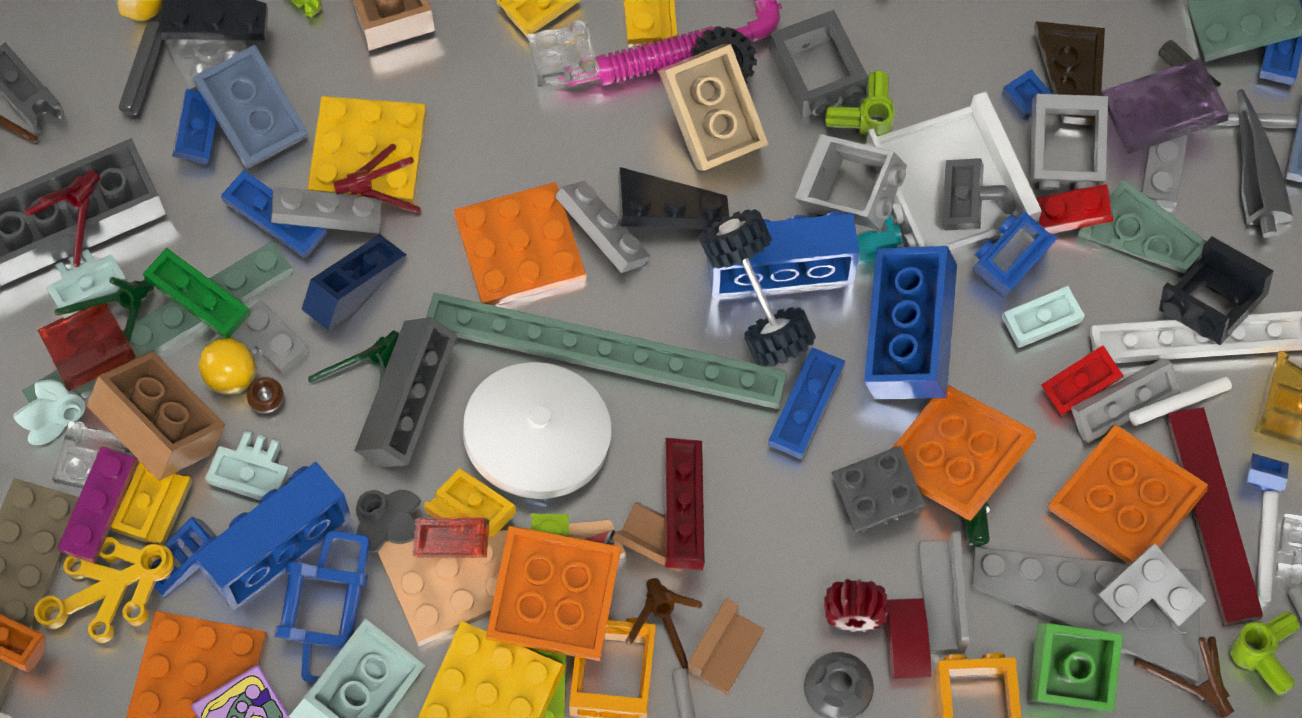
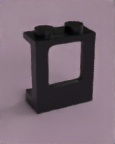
M1211 236L1203 246L1201 259L1175 286L1168 282L1163 286L1159 311L1196 331L1200 336L1221 345L1268 295L1274 270ZM1208 286L1235 301L1236 305L1227 315H1224L1192 295L1199 287Z

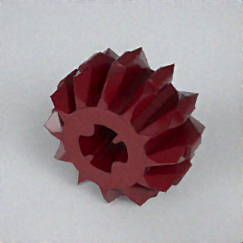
M846 579L844 582H834L831 587L827 588L826 596L824 597L825 617L828 624L837 626L840 630L847 629L852 632H867L868 629L877 630L882 624L886 623V618L889 614V602H887L885 588L876 585L873 581L864 582L861 579L857 581Z

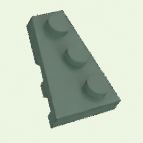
M1187 0L1189 14L1205 62L1302 36V8L1299 0Z
M1125 179L1110 195L1114 221L1083 227L1078 233V236L1183 274H1186L1202 256L1203 246L1207 242Z

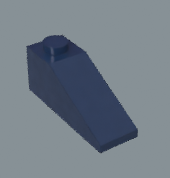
M381 234L377 235L311 278L301 310L324 328L330 330L352 315L405 260L407 254Z

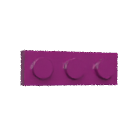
M100 447L57 547L60 553L96 563L138 464L136 457Z

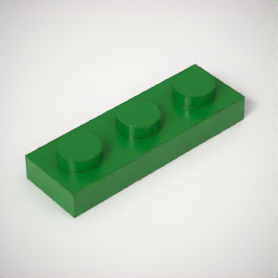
M168 248L142 273L147 282L223 338H230L251 315L247 306Z

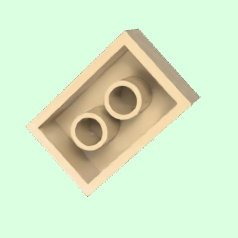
M721 44L658 70L696 169L705 171L769 145L731 44Z

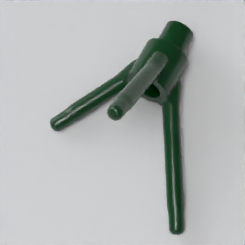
M111 277L109 282L120 287L117 292L55 309V315L60 316L114 301L119 302L122 307L130 310L120 351L125 353L131 340L142 301L154 290V286L145 279L141 282H127Z
M395 330L391 331L386 337H380L372 347L309 376L308 381L313 383L367 359L373 365L380 367V385L399 333Z

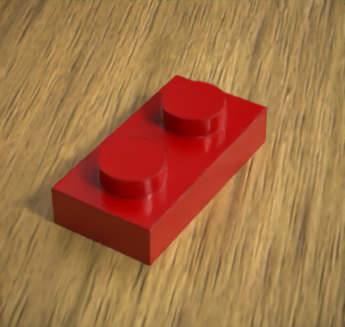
M1107 184L1036 198L1042 210L1039 218L1040 225L1051 234L1114 221Z
M1104 345L1041 384V386L1062 417L1072 411L1071 407L1105 390L1124 378Z

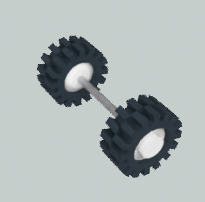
M747 209L741 214L738 211L733 213L731 217H728V215L723 217L720 222L715 221L711 224L712 227L705 228L703 230L704 233L699 236V241L711 267L721 269L723 266L725 268L732 267L733 263H737V265L743 263L767 318L764 320L760 318L755 321L757 325L749 326V331L744 333V339L756 364H761L763 367H766L768 364L775 366L779 361L785 363L790 357L796 358L800 356V351H807L809 349L808 346L814 344L816 336L804 309L789 307L786 311L780 309L777 311V314H773L749 261L755 257V253H762L764 247H768L770 241H772L760 211L756 209L750 211V209Z

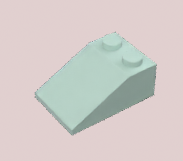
M365 618L289 717L387 718L423 670L425 664Z

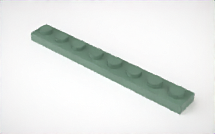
M272 240L209 279L241 303H244L291 275L293 271ZM172 300L135 322L127 352L123 353L120 351L124 330L39 381L58 380L62 382L66 390L77 392L85 399L91 395L98 376L152 351L158 355L206 325ZM35 383L22 390L29 403L37 399Z

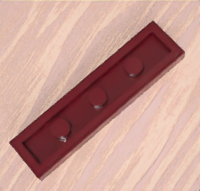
M665 439V568L703 571L705 564L702 441Z

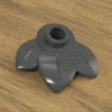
M370 490L359 497L356 506V515L360 521L357 534L364 535L370 540L369 552L377 553L387 540L395 544H405L416 538L417 526L410 515L421 503V499L416 494L408 490H397L386 495L378 490Z

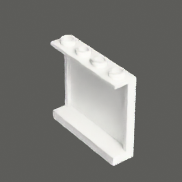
M987 92L974 95L969 107L887 134L876 136L873 128L868 130L865 145L894 151L907 165L905 180L898 187L892 202L891 212L894 224H900L904 232L902 237L904 247L948 246L953 255L983 245L988 239L990 241L998 240L1003 235L997 229L1011 214H1005L1002 211L998 200H982L981 229L945 231L942 225L946 160L981 158L984 164L983 186H1007L1016 205V210L1012 214L1018 218L1025 211L1035 221H1039L1042 210ZM875 167L878 173L876 175L877 181L882 168ZM1020 228L1017 233L1022 232L1024 230Z

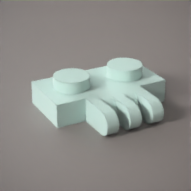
M87 248L82 251V257L85 262L81 263L79 267L73 266V256L68 258L73 266L69 270H67L62 261L55 264L62 279L47 286V289L57 307L61 308L117 292L120 287L111 284L109 279L115 277L127 280L113 255L110 254L95 262ZM76 311V312H73V313H69V314H64V315H62V316H63V318L65 319V318H67V317H69V316H71V315H73V314H75V313H77V312H79V311Z
M245 430L236 451L222 446L218 447L205 478L207 484L261 500L266 493L273 489L279 490L286 484L290 474L288 467L275 463L281 448V441L273 439L268 451H264L268 437L259 434L254 447L250 445L254 432Z

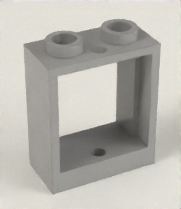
M1035 95L1032 99L1030 184H1039V189L1059 190L1060 185H1074V190L1102 185L1106 181L1108 96ZM1045 114L1095 116L1094 172L1043 170Z
M820 134L794 199L808 212L822 216L833 211H839L843 214L853 213L855 224L881 230L885 220L892 212V202L898 187L905 180L907 165L894 151ZM843 159L882 168L865 211L826 201Z

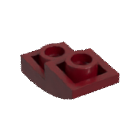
M887 599V602H889V614L887 615L885 626L886 638H889L890 677H931L930 643L924 599Z

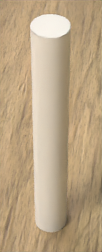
M1223 376L1129 413L1130 421L1134 426L1228 391L1232 388L1231 381L1227 376Z
M1266 491L1263 495L1257 595L1259 601L1262 602L1272 600L1279 494L1274 491Z

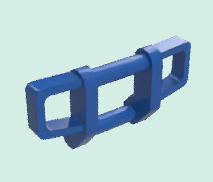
M329 531L325 536L317 566L291 561L287 562L286 574H289L281 623L280 626H276L274 637L303 643L301 677L306 682L315 683L319 676L311 674L312 645L342 649L355 632L362 587H366L368 579L366 569L370 540L364 535ZM343 540L360 543L361 549L357 573L326 568L335 541ZM304 578L347 585L339 636L295 628Z

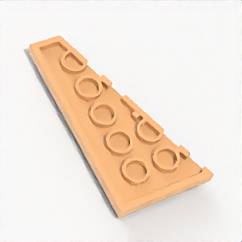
M610 519L570 523L569 537L584 540L585 538L608 531H615ZM508 530L499 531L493 538L490 537L486 541V552L483 556H479L477 551L471 556H428L424 553V544L427 541L425 539H414L405 544L385 542L377 552L418 647L456 631L461 621L472 624L490 616ZM435 538V539H428V540H438V539H463V538ZM614 540L615 546L622 547L620 559L626 557L623 545ZM429 541L427 544H431L432 548H434L436 542H438L439 546L443 544L445 548L447 542L449 547L452 543L453 547L458 549L462 542L468 541ZM463 544L461 550L459 549L458 551L456 549L454 551L452 546L450 550L446 547L445 552H443L442 547L437 545L433 552L430 546H426L427 554H472L475 551L473 544ZM484 548L482 549V553H480L481 550L479 549V554L484 553Z

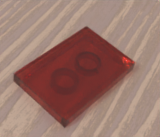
M107 303L80 310L65 319L62 317L37 330L68 391H72L136 358Z

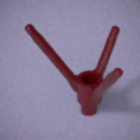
M393 143L365 166L354 173L347 174V178L334 181L337 195L351 192V195L361 193V196L371 197L415 213H420L421 211L419 206L373 190L371 180L404 168L414 162L412 157H408L371 171L396 149V145Z
M89 170L83 177L78 176L69 186L42 196L39 203L25 210V214L30 216L61 200H67L71 205L79 208L73 253L74 267L80 266L86 213L90 202L89 196L94 192L93 186L100 180L99 175L93 170Z

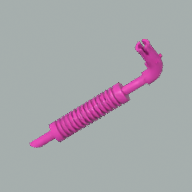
M754 0L757 6L755 13L758 19L747 22V26L735 30L751 39L752 42L770 36V33L777 28L779 23V9H782L781 3L777 4L776 0ZM710 26L701 29V32L699 30H695L694 33L691 31L688 32V36L686 33H683L681 37L679 35H676L674 38L668 37V41L664 38L661 39V43L659 40H656L654 44L649 42L648 46L646 43L641 44V48L639 45L635 46L634 49L629 47L628 52L626 49H622L621 53L619 50L615 51V55L610 52L608 57L606 54L595 56L594 66L557 75V78L570 86L599 79L602 86L613 84V80L615 83L620 82V78L622 81H626V77L633 79L634 75L637 78L640 77V73L642 76H645L647 72L652 74L653 70L658 72L660 68L662 69L692 57L693 54L690 52L691 48H695L697 44L695 42L697 37H703L705 35L704 31L707 29L714 30V28Z

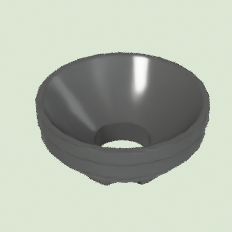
M832 652L817 659L809 668L804 682V694L807 703L822 718H857L868 708L874 692L873 678L866 664L858 657L844 652ZM836 671L846 672L851 677V687L846 691L833 689L829 683V677L832 673Z

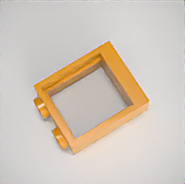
M608 617L604 640L626 642L637 618H627L626 622L614 621L611 620V617ZM646 620L633 642L644 644L639 698L583 693L586 659L575 657L569 703L571 717L647 718L656 638L655 624H649V621Z
M988 653L983 655L982 659H967L965 655L955 654L946 656L944 660L938 661L935 669L939 718H953L950 676L1004 674L1008 718H1022L1016 657L1005 658L1003 653Z

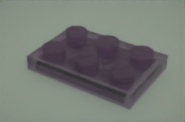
M1201 58L1102 90L1101 96H1108V114L1128 154L1226 122L1229 117V112Z

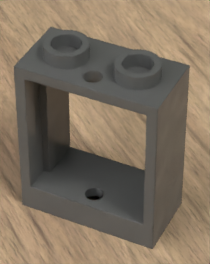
M834 10L770 33L769 52L802 118L812 114L815 116L824 114L828 107L844 102L847 104L856 102L866 94L868 75ZM833 40L851 76L808 91L791 55Z

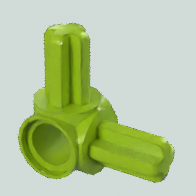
M882 70L869 73L868 95L860 103V108L828 107L825 116L826 126L859 129V134H863L866 138L868 130L872 128L876 136L890 133L895 110L893 101L889 99V75ZM871 117H881L884 121L877 122L872 120Z
M1285 611L1266 624L1263 622L1246 624L1230 647V656L1233 662L1239 667L1249 669L1251 672L1257 669L1277 695L1287 693L1295 685V680L1275 657V654L1278 652V643L1300 628L1297 616L1288 611ZM1246 642L1254 644L1258 650L1251 648Z

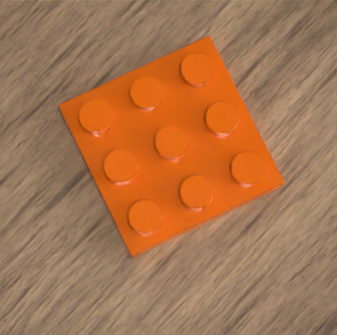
M556 182L454 209L455 220L481 303L495 306L586 281V272L565 208L555 198L559 191Z
M948 385L947 398H932L891 449L901 445L921 494L971 521L1036 440V435L1033 429Z
M1115 424L1049 502L1048 510L1127 564H1130L1151 544L1155 543L1159 549L1163 546L1207 492L1208 484Z
M509 526L486 640L600 661L622 547Z
M155 611L126 718H198L190 706L191 704L254 666L259 665L260 667L268 638L267 632Z

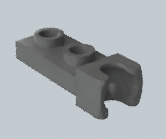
M5 42L0 45V92L22 116L33 132L41 134L43 129L38 123L41 114L51 113L55 118L62 119L64 117L63 108L46 86L44 87Z

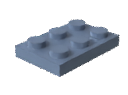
M255 45L193 77L194 84L246 169L261 163L308 137L309 132Z

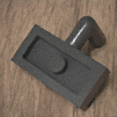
M981 158L946 160L942 225L945 231L981 229L982 200H998L1005 214H1012L1016 210L1015 202L1007 186H983L984 164Z

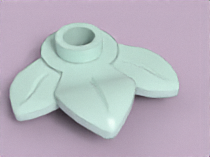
M42 380L35 383L37 399L22 407L13 414V417L19 425L30 430L28 442L31 445H42L56 439L66 425H70L81 418L85 411V401L77 392L66 390L62 382L58 380Z

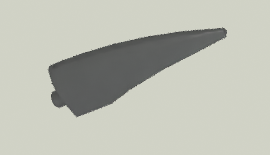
M1243 89L1237 91L1242 148L1241 195L1247 225H1261L1263 237H1272L1277 235L1276 224L1292 221L1294 219L1285 182L1267 134Z

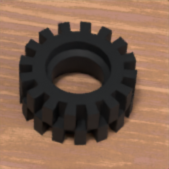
M717 26L714 27V30L707 29L703 32L705 34L703 37H697L695 40L697 44L695 48H691L690 52L693 56L721 44H731L745 83H748L746 79L748 76L752 77L755 72L752 70L753 65L757 66V59L754 58L756 51L751 46V41L748 37L727 26L726 28Z

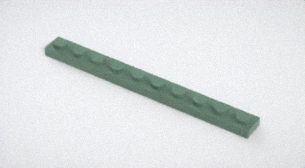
M433 293L426 318L432 317L456 333L457 338L778 410L787 377V371L767 366L763 367L749 362L439 293Z

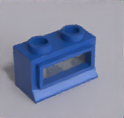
M1025 211L1018 218L1011 214L997 229L1003 235L995 243L988 239L975 254L979 261L972 267V270L1002 297H1005L1058 239L1045 230Z

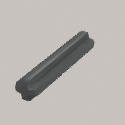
M159 21L147 22L118 106L119 110L124 112L125 115L131 116L139 113L163 42L159 33Z

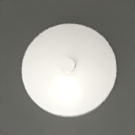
M520 363L505 367L491 374L471 395L466 406L463 421L465 449L478 472L501 490L526 498L547 499L559 497L584 486L602 467L611 440L609 412L596 389L578 374L566 368L548 363Z

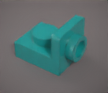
M891 214L885 220L881 232L865 231L857 236L860 252L858 264L875 262L877 248H897V245L902 244L900 226L898 223L893 224Z

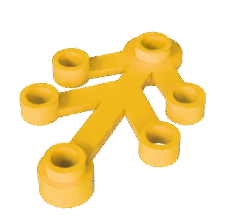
M106 537L99 555L107 562H115L121 559L134 565L119 571L68 556L63 563V569L71 578L81 579L87 577L100 582L62 601L55 596L43 597L35 606L34 616L45 628L57 629L65 624L68 615L104 598L96 618L89 623L88 633L99 643L108 642L114 635V626L111 622L126 588L138 580L133 598L124 605L122 615L125 620L134 626L142 625L147 620L149 615L146 607L147 601L156 581L165 579L172 572L175 564L173 553L162 544H151L140 550L120 544L113 537ZM115 545V549L111 554H105L107 547ZM157 559H162L160 565L152 569L153 562ZM76 562H81V566L77 571L71 570ZM135 608H140L139 615L131 618V612ZM59 610L58 615L53 620H50L51 613ZM106 625L104 633L96 635L98 627Z

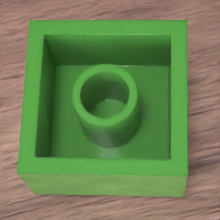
M1050 623L1037 624L1028 701L1114 712L1123 634Z

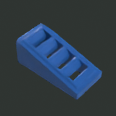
M192 516L164 544L182 565L179 568L174 565L170 573L171 576L167 580L156 581L154 587L162 596H167L200 569L194 556L200 546L193 538L198 535L205 541L212 536H217L204 521ZM186 545L193 554L190 557L181 549L183 546ZM162 559L155 560L152 564V569L158 567Z

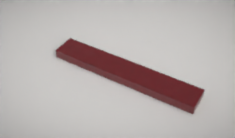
M1202 407L1168 413L1166 420L1179 466L1208 484L1207 492L1194 506L1192 513L1223 624L1227 626L1260 620L1263 617V612L1205 409Z

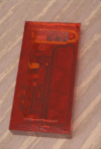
M416 518L413 556L417 558H487L490 520L486 518Z

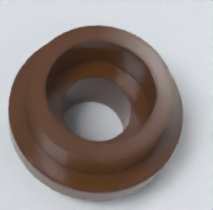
M269 377L256 379L247 390V401L250 407L259 413L275 411L280 407L284 399V392L280 383ZM265 392L272 394V397L267 401L259 399L261 394Z

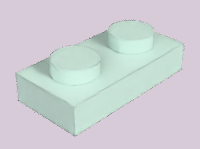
M1066 286L1004 312L1002 319L1018 348H1021L1083 322L1085 315L1069 286Z

